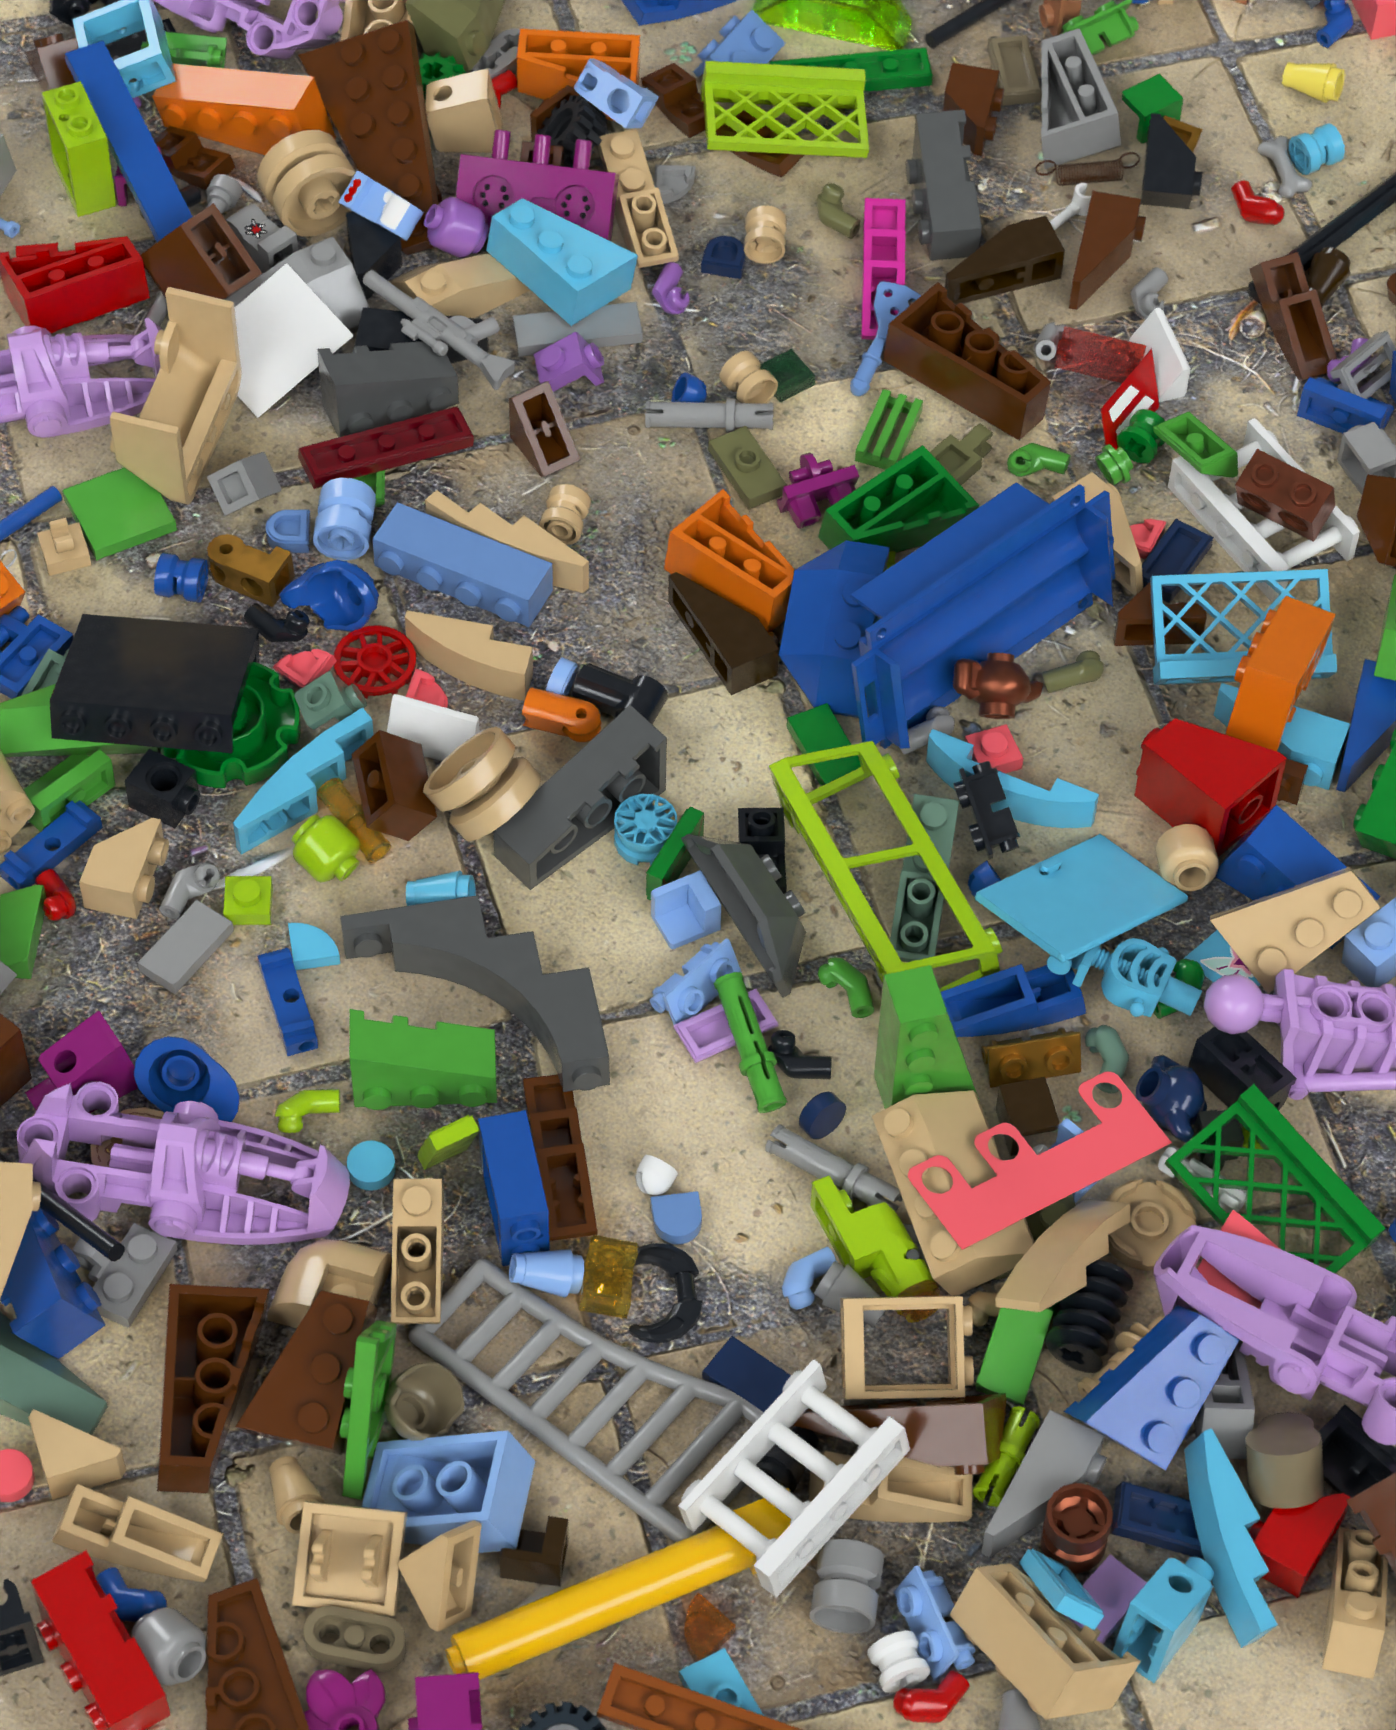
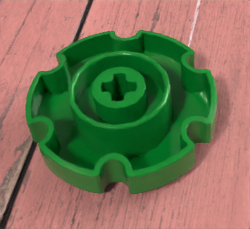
M253 662L233 724V753L160 747L161 753L166 757L175 758L177 762L196 771L197 784L226 788L227 783L233 779L242 780L246 786L260 782L276 773L289 760L287 745L299 742L301 720L299 706L294 697L295 693L291 688H280L279 674L274 670Z

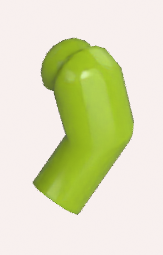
M340 1090L299 1091L278 1105L275 1116L278 1117V1130L281 1133H297L303 1128L302 1116L318 1113H340Z

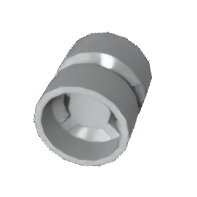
M834 1539L826 1542L819 1550L816 1573L819 1575L820 1581L814 1585L810 1609V1618L815 1624L834 1632L847 1634L863 1633L875 1627L879 1598L875 1590L881 1584L884 1554L881 1550L871 1544L858 1540Z

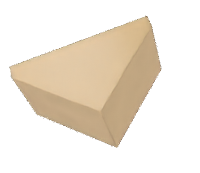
M35 1409L32 1410L28 1418L52 1500L70 1495L76 1484L90 1489L122 1479L126 1472L121 1448Z
M475 1520L439 1535L397 1562L429 1627L437 1632L471 1617L482 1523Z

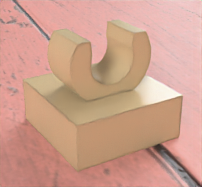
M62 518L50 521L49 530L37 532L39 546L49 576L91 566L90 554L79 522L68 525L67 519Z

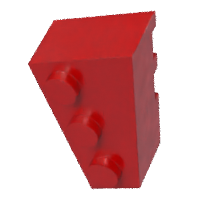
M87 1550L31 1580L42 1621L35 1624V1627L47 1650L51 1652L58 1648L65 1660V1663L59 1665V1668L71 1691L75 1693L82 1689L90 1704L84 1707V1711L94 1730H146L171 1715L166 1694L134 1637L131 1638L115 1610L118 1607L111 1594L105 1595L96 1580L93 1570L94 1563Z

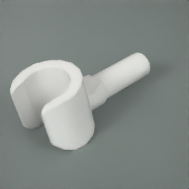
M1080 183L1075 186L1071 204L1050 221L1054 230L1076 214L1087 216L1091 196H1085L1088 186L1086 183Z

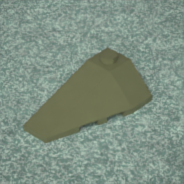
M407 0L405 6L427 56H434L439 51L442 58L454 56L457 64L463 65L464 71L470 72L490 47L505 0Z

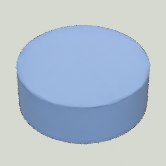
M561 657L551 674L545 691L568 696L578 672L577 663Z

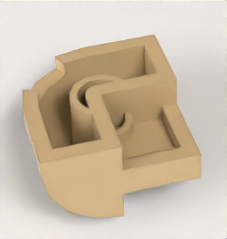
M320 1239L300 1248L285 1268L269 1308L268 1321L298 1328L321 1290L377 1304L392 1267L391 1253L346 1240Z

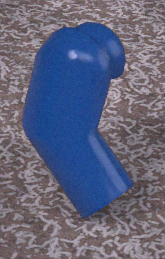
M1324 0L1327 24L1316 33V38L1323 47L1328 48L1353 26L1351 9L1349 4L1345 3V0Z

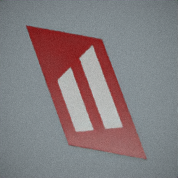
M1152 348L1101 408L1105 446L1110 444L1114 449L1118 448L1117 436L1124 427L1129 426V420L1137 410L1147 409L1155 412L1160 407Z

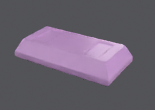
M757 989L749 991L748 995L762 1034L778 1027L776 1019ZM722 1004L673 1025V1028L695 1063L736 1046Z

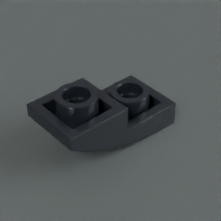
M738 808V842L751 844L759 858L766 854L769 855L782 876L775 882L782 893H786L784 808Z

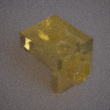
M593 1235L590 1238L584 1260V1277L580 1290L578 1310L627 1319L631 1305L633 1269L639 1249L637 1243Z

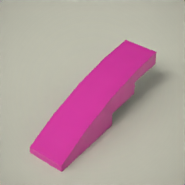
M865 198L861 339L874 340L877 335L878 324L874 313L877 285L882 281L905 286L906 199ZM890 292L884 294L886 297L892 296ZM892 310L890 313L897 315L898 311Z

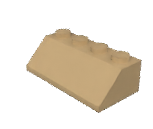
M973 1090L914 1094L872 1115L933 1280L951 1296H959L1014 1269L1035 1243L1026 1218L962 1250L908 1179L910 1168L936 1155L947 1157L971 1188L997 1176L974 1144V1139L978 1134L990 1129L977 1094ZM991 1137L988 1142L989 1151L994 1157L1002 1160L994 1137ZM930 1167L922 1174V1182L931 1192L945 1193L953 1185L951 1175L943 1168Z

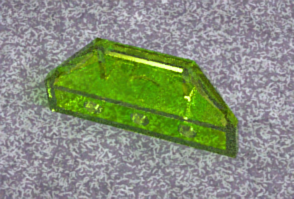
M756 0L752 9L769 25L886 50L904 49L912 27V19L901 0Z

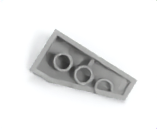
M333 236L294 252L226 299L234 302V307H236L287 263L351 333L358 331L363 307L369 308L354 267Z

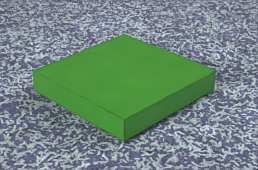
M124 467L62 490L64 501L76 523H80L83 536L96 560L177 531L176 521L161 494Z

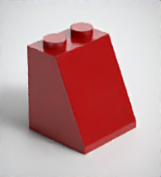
M1174 718L1162 729L1154 728L1144 738L1141 744V761L1136 771L1138 777L1134 796L1172 827L1181 824H1194L1205 828L1214 841L1217 856L1219 857L1240 840L1276 805L1287 758L1280 752Z

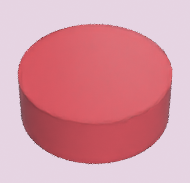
M4 1449L0 1450V1502H15L25 1497L31 1491L35 1475L32 1463L27 1455L19 1450Z

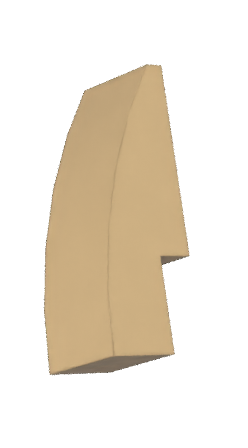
M406 611V637L413 644L415 651L425 660L471 686L500 696L525 701L533 677V647L494 640L493 625Z
M830 1451L822 1453L836 1465H845L852 1457ZM903 1457L848 1519L899 1523L969 1521L972 1518L973 1474L955 1475L954 1467H937ZM811 1471L809 1501H812L821 1492L825 1484L822 1479Z
M76 1484L68 1498L52 1542L80 1553L87 1550L89 1556L129 1568L179 1579L205 1582L223 1533L128 1496L125 1502H121Z

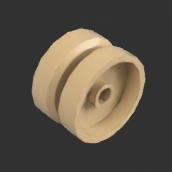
M302 130L286 136L275 144L261 160L257 171L258 186L269 203L274 207V211L282 224L289 227L298 236H318L329 232L346 221V213L352 212L338 202L356 171L330 134L321 130Z
M496 726L483 730L456 748L432 772L424 785L423 793L441 812L452 810L449 823L468 842L479 840L506 823L529 801L541 782V775L526 758H513L515 745Z

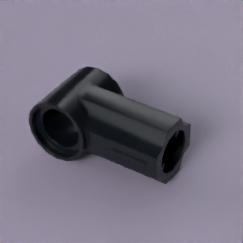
M589 663L587 666L583 665L579 671L572 690V697L593 703L600 711L612 715L614 719L631 705L653 724L668 699V693L661 683L651 677L640 675L630 680Z

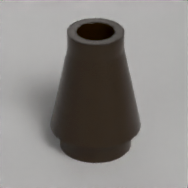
M1325 247L1319 253L1313 255L1307 276L1309 290H1317L1322 308L1325 302L1350 275V259L1345 253L1332 247Z

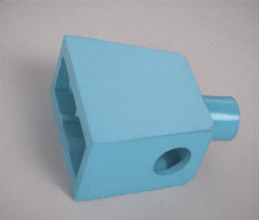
M1190 1557L1185 1564L1176 1558H1168L1130 1602L1112 1652L1120 1658L1126 1652H1129L1141 1661L1135 1671L1152 1683H1155L1202 1616L1213 1588L1210 1583L1214 1577L1211 1566L1198 1557ZM1153 1624L1162 1629V1631L1159 1633Z

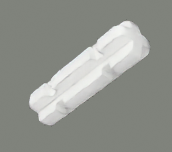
M1169 1146L1160 1157L1158 1164L1159 1170L1172 1178L1176 1176L1165 1165V1161L1179 1150L1176 1146ZM1192 1158L1191 1161L1185 1159L1181 1162L1194 1177L1212 1178L1213 1169L1197 1159ZM1219 1174V1179H1226L1224 1176ZM1203 1186V1188L1212 1196V1187ZM1219 1188V1205L1228 1213H1231L1232 1210L1238 1212L1246 1201V1190Z

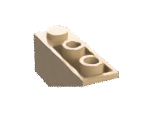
M393 1179L391 1323L441 1324L444 1249V1188L442 1179Z
M1339 1527L1324 1633L1322 1669L1373 1679L1385 1633L1388 1561L1384 1554H1379L1372 1543L1374 1537L1369 1530H1353Z

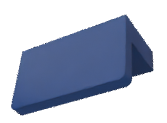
M1321 377L1316 379L1308 378L1302 390L1297 416L1342 434L1354 426L1366 425L1371 422H1375L1379 429L1385 430L1393 415L1394 406L1372 397L1365 399L1337 388L1339 384Z

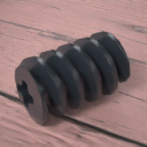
M1101 1260L1086 1266L1087 1286L1060 1301L1059 1312L1053 1318L1052 1329L1048 1331L1045 1341L1048 1350L1057 1360L1068 1367L1085 1373H1096L1101 1370L1103 1361L1100 1357L1106 1355L1109 1350V1344L1106 1340L1114 1337L1116 1329L1113 1324L1119 1322L1122 1316L1119 1308L1127 1304L1128 1295L1126 1292L1131 1290L1134 1284L1131 1275L1123 1268Z

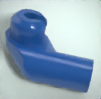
M116 1567L108 1568L96 1576V1580L105 1595L111 1594L118 1607L115 1611L121 1621L137 1622L142 1616L154 1610L167 1607L166 1598L157 1590L149 1591L147 1589L128 1588Z

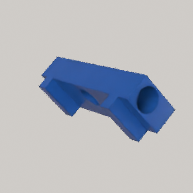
M80 800L76 803L70 801L65 805L66 811L18 851L14 853L10 850L4 855L5 861L0 864V877L16 890L34 885L36 878L42 872L56 867L103 828L101 817ZM52 848H58L57 850L50 851Z
M284 948L257 955L259 968L287 1056L317 1049L318 1040L314 1023L305 1002L290 950ZM289 999H297V1001L292 1003L287 1002Z

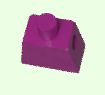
M97 1011L40 1054L38 1060L47 1073L48 1078L26 1091L25 1094L36 1111L45 1095L71 1083L73 1095H76L78 1090L85 1084L104 1082L111 1085L116 1090L118 1098L138 1088L134 1078L135 1066L100 1011Z

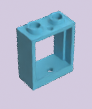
M120 0L72 19L78 48L104 41L106 45L141 30H146L148 47L113 60L132 98L176 82L162 18L152 0ZM133 78L137 79L135 82H130Z

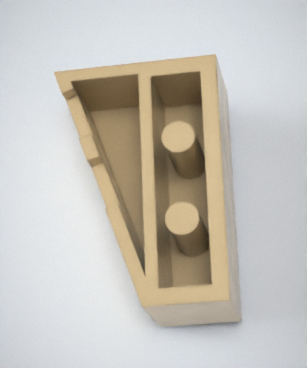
M1347 867L1287 890L1253 900L1250 903L1210 915V921L1269 994L1274 990L1275 976L1283 969H1291L1295 974L1381 907L1351 867Z
M1010 1563L976 1567L949 1614L963 1629L965 1637L986 1654L995 1664L997 1672L1009 1680L1027 1699L1030 1708L1043 1716L1045 1720L1112 1709L1141 1662L1129 1652H1126L1120 1658L1096 1640L1101 1633L1100 1630L1097 1628L1093 1630L1085 1625L1083 1628H1080L1062 1613L1056 1611L1034 1582Z

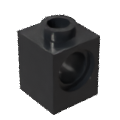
M151 749L147 750L124 781L130 808L151 818L161 819L162 823L173 828L177 827L185 815L193 813L200 799L196 771Z

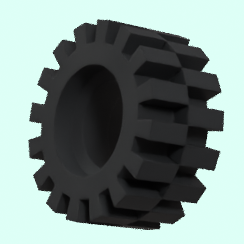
M575 95L570 96L568 101L564 99L560 103L559 109L555 107L551 111L552 116L549 119L545 118L543 121L545 126L542 129H538L537 134L551 136V145L564 146V167L573 168L576 140L592 141V156L594 154L592 149L595 146H599L602 142V139L599 137L606 133L607 128L604 126L608 124V121L602 112L581 95H577V97Z

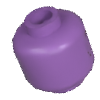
M448 197L439 205L433 204L429 208L424 220V226L428 228L427 238L429 243L433 247L458 258H465L471 253H478L483 247L489 232V226L485 223L483 211L455 197Z

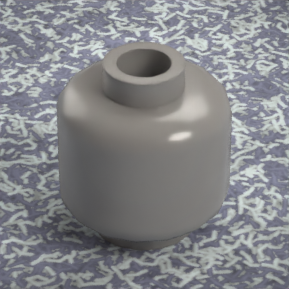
M164 1607L142 1616L135 1623L131 1638L134 1637L160 1684L171 1686L180 1682L183 1683L191 1680L198 1674L206 1659V1638L202 1630L177 1609Z

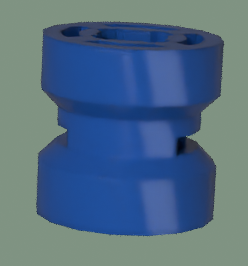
M162 553L156 566L154 578L156 596L170 598L176 594L182 595L186 601L200 603L204 597L208 582V561L200 558H191L189 561L180 560L176 554Z

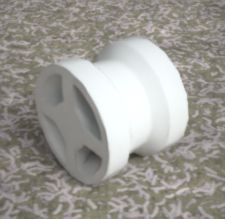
M905 1630L889 1634L873 1643L868 1649L867 1654L871 1663L880 1669L879 1683L885 1693H896L904 1687L912 1688L925 1680L930 1674L927 1661L919 1657L916 1651L919 1642L912 1631Z

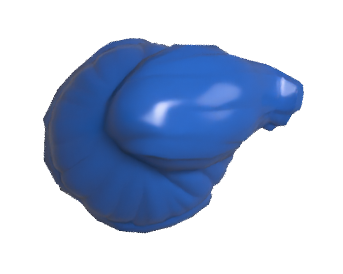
M333 560L308 568L304 574L289 583L279 596L282 603L289 608L296 609L298 606H310L313 613L324 621V627L327 629L352 632L362 628L369 621L371 613L377 609L379 594L375 588L374 580L362 568L347 561Z

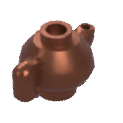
M988 653L987 661H983L980 664L977 661L962 658L954 665L953 688L957 693L980 704V717L1015 718V706L1020 703L1031 702L1041 696L1044 683L1030 681L1020 664L1014 663V655Z

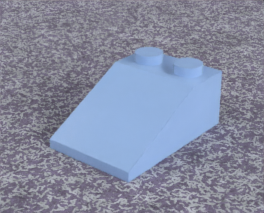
M508 1430L429 1437L419 1441L406 1439L377 1442L362 1507L407 1512L404 1543L424 1546L439 1535L475 1520L482 1523L478 1553L499 1552L502 1548L516 1549L535 1460Z

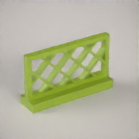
M705 61L701 84V101H704L707 150L868 158L869 141L864 100L865 69ZM716 102L735 103V105L725 110ZM756 104L775 105V107L766 113ZM795 106L815 107V109L806 115ZM835 108L855 109V111L846 117ZM745 110L757 120L747 126L735 116ZM785 112L797 122L787 128L775 118ZM824 114L834 121L836 125L827 130L815 120ZM727 124L737 134L735 136H717L716 130L722 125ZM766 126L778 136L774 139L763 138L756 132ZM806 128L818 138L814 141L803 140L796 134ZM846 130L858 139V143L843 142L836 136Z

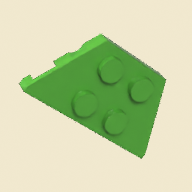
M377 1320L361 1333L356 1340L354 1368L350 1367L348 1370L343 1393L344 1397L351 1398L350 1408L346 1407L340 1427V1437L347 1439L342 1493L344 1497L362 1500L364 1496L367 1459L374 1458L377 1442H379L381 1429L386 1417L384 1397L392 1380L397 1328L395 1323Z

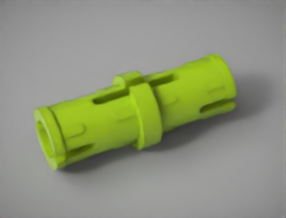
M1016 1406L1010 1410L1009 1417L1003 1428L1002 1441H1000V1459L986 1465L985 1472L981 1474L978 1483L972 1490L975 1498L983 1503L989 1488L994 1486L988 1506H999L1025 1457V1451L1036 1429L1040 1425V1418L1030 1410L1023 1427L1019 1426L1026 1409L1024 1407Z

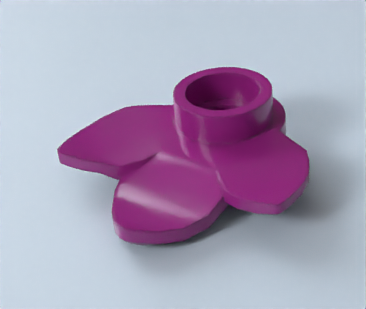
M322 1669L314 1671L306 1687V1702L310 1709L305 1711L304 1715L309 1729L348 1730L350 1727L358 1724L359 1730H380L376 1718L386 1702L385 1687L377 1674L371 1669L363 1672L350 1683L343 1675L334 1670Z

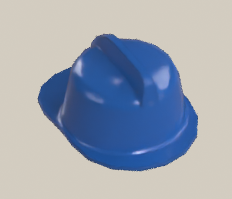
M170 1036L156 1039L141 1050L135 1061L134 1078L138 1089L162 1112H173L175 1105L180 1102L195 1101L212 1107L218 1115V1120L232 1122L238 1113L240 1095L236 1082L202 1046L195 1042Z

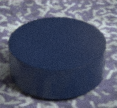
M833 1092L820 1093L813 1097L803 1108L799 1117V1126L812 1139L824 1138L841 1123L846 1113V1105Z

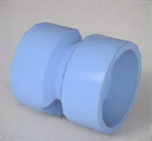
M353 478L331 479L323 485L320 490L318 516L313 533V544L319 552L336 560H353L366 554L369 549L372 530L371 522L374 517L376 495L370 486Z

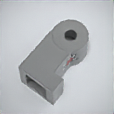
M255 204L247 205L226 219L262 274L298 251L297 234L286 225L282 228L278 227ZM280 253L283 258L274 264L273 255Z

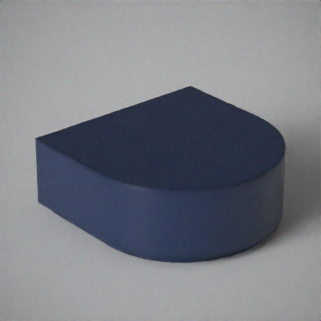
M719 236L710 240L705 247L701 261V273L741 279L746 263L744 244L731 236Z

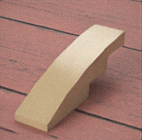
M438 490L425 499L426 514L551 562L553 565V586L584 593L589 589V561L525 515L511 525L482 503H479L468 513Z
M1085 1199L1064 1213L1039 1236L1017 1263L995 1297L996 1307L1041 1312L1087 1286L1086 1266L1109 1254L1108 1234L1130 1223V1203Z

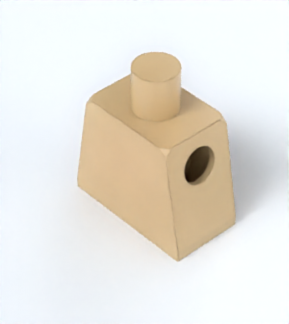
M482 69L433 81L426 86L425 108L428 130L431 131L436 150L440 152L492 153L494 131L496 129L503 130V120L489 70Z

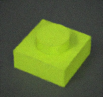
M225 876L223 916L232 921L233 925H271L272 876Z

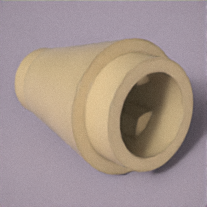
M285 1456L275 1460L269 1467L276 1518L278 1523L285 1526L288 1532L300 1534L303 1502L325 1503V1501L298 1464L297 1459L292 1456Z

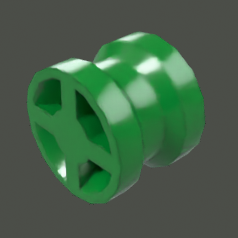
M1137 410L1129 420V426L1124 427L1117 436L1118 447H1121L1132 461L1143 464L1151 462L1158 453V447L1165 443L1153 432L1154 426L1165 422L1164 418L1151 410Z

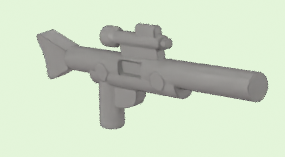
M374 270L368 271L364 276L363 284L413 319V321L406 320L405 318L401 320L403 325L401 332L415 341L419 338L433 348V352L439 356H444L448 352L449 345L478 366L495 390H498L503 381L514 373L515 362L513 360L488 354L477 346L478 341L499 332V325L494 317L479 323H475L462 315L448 318L420 297L412 299Z

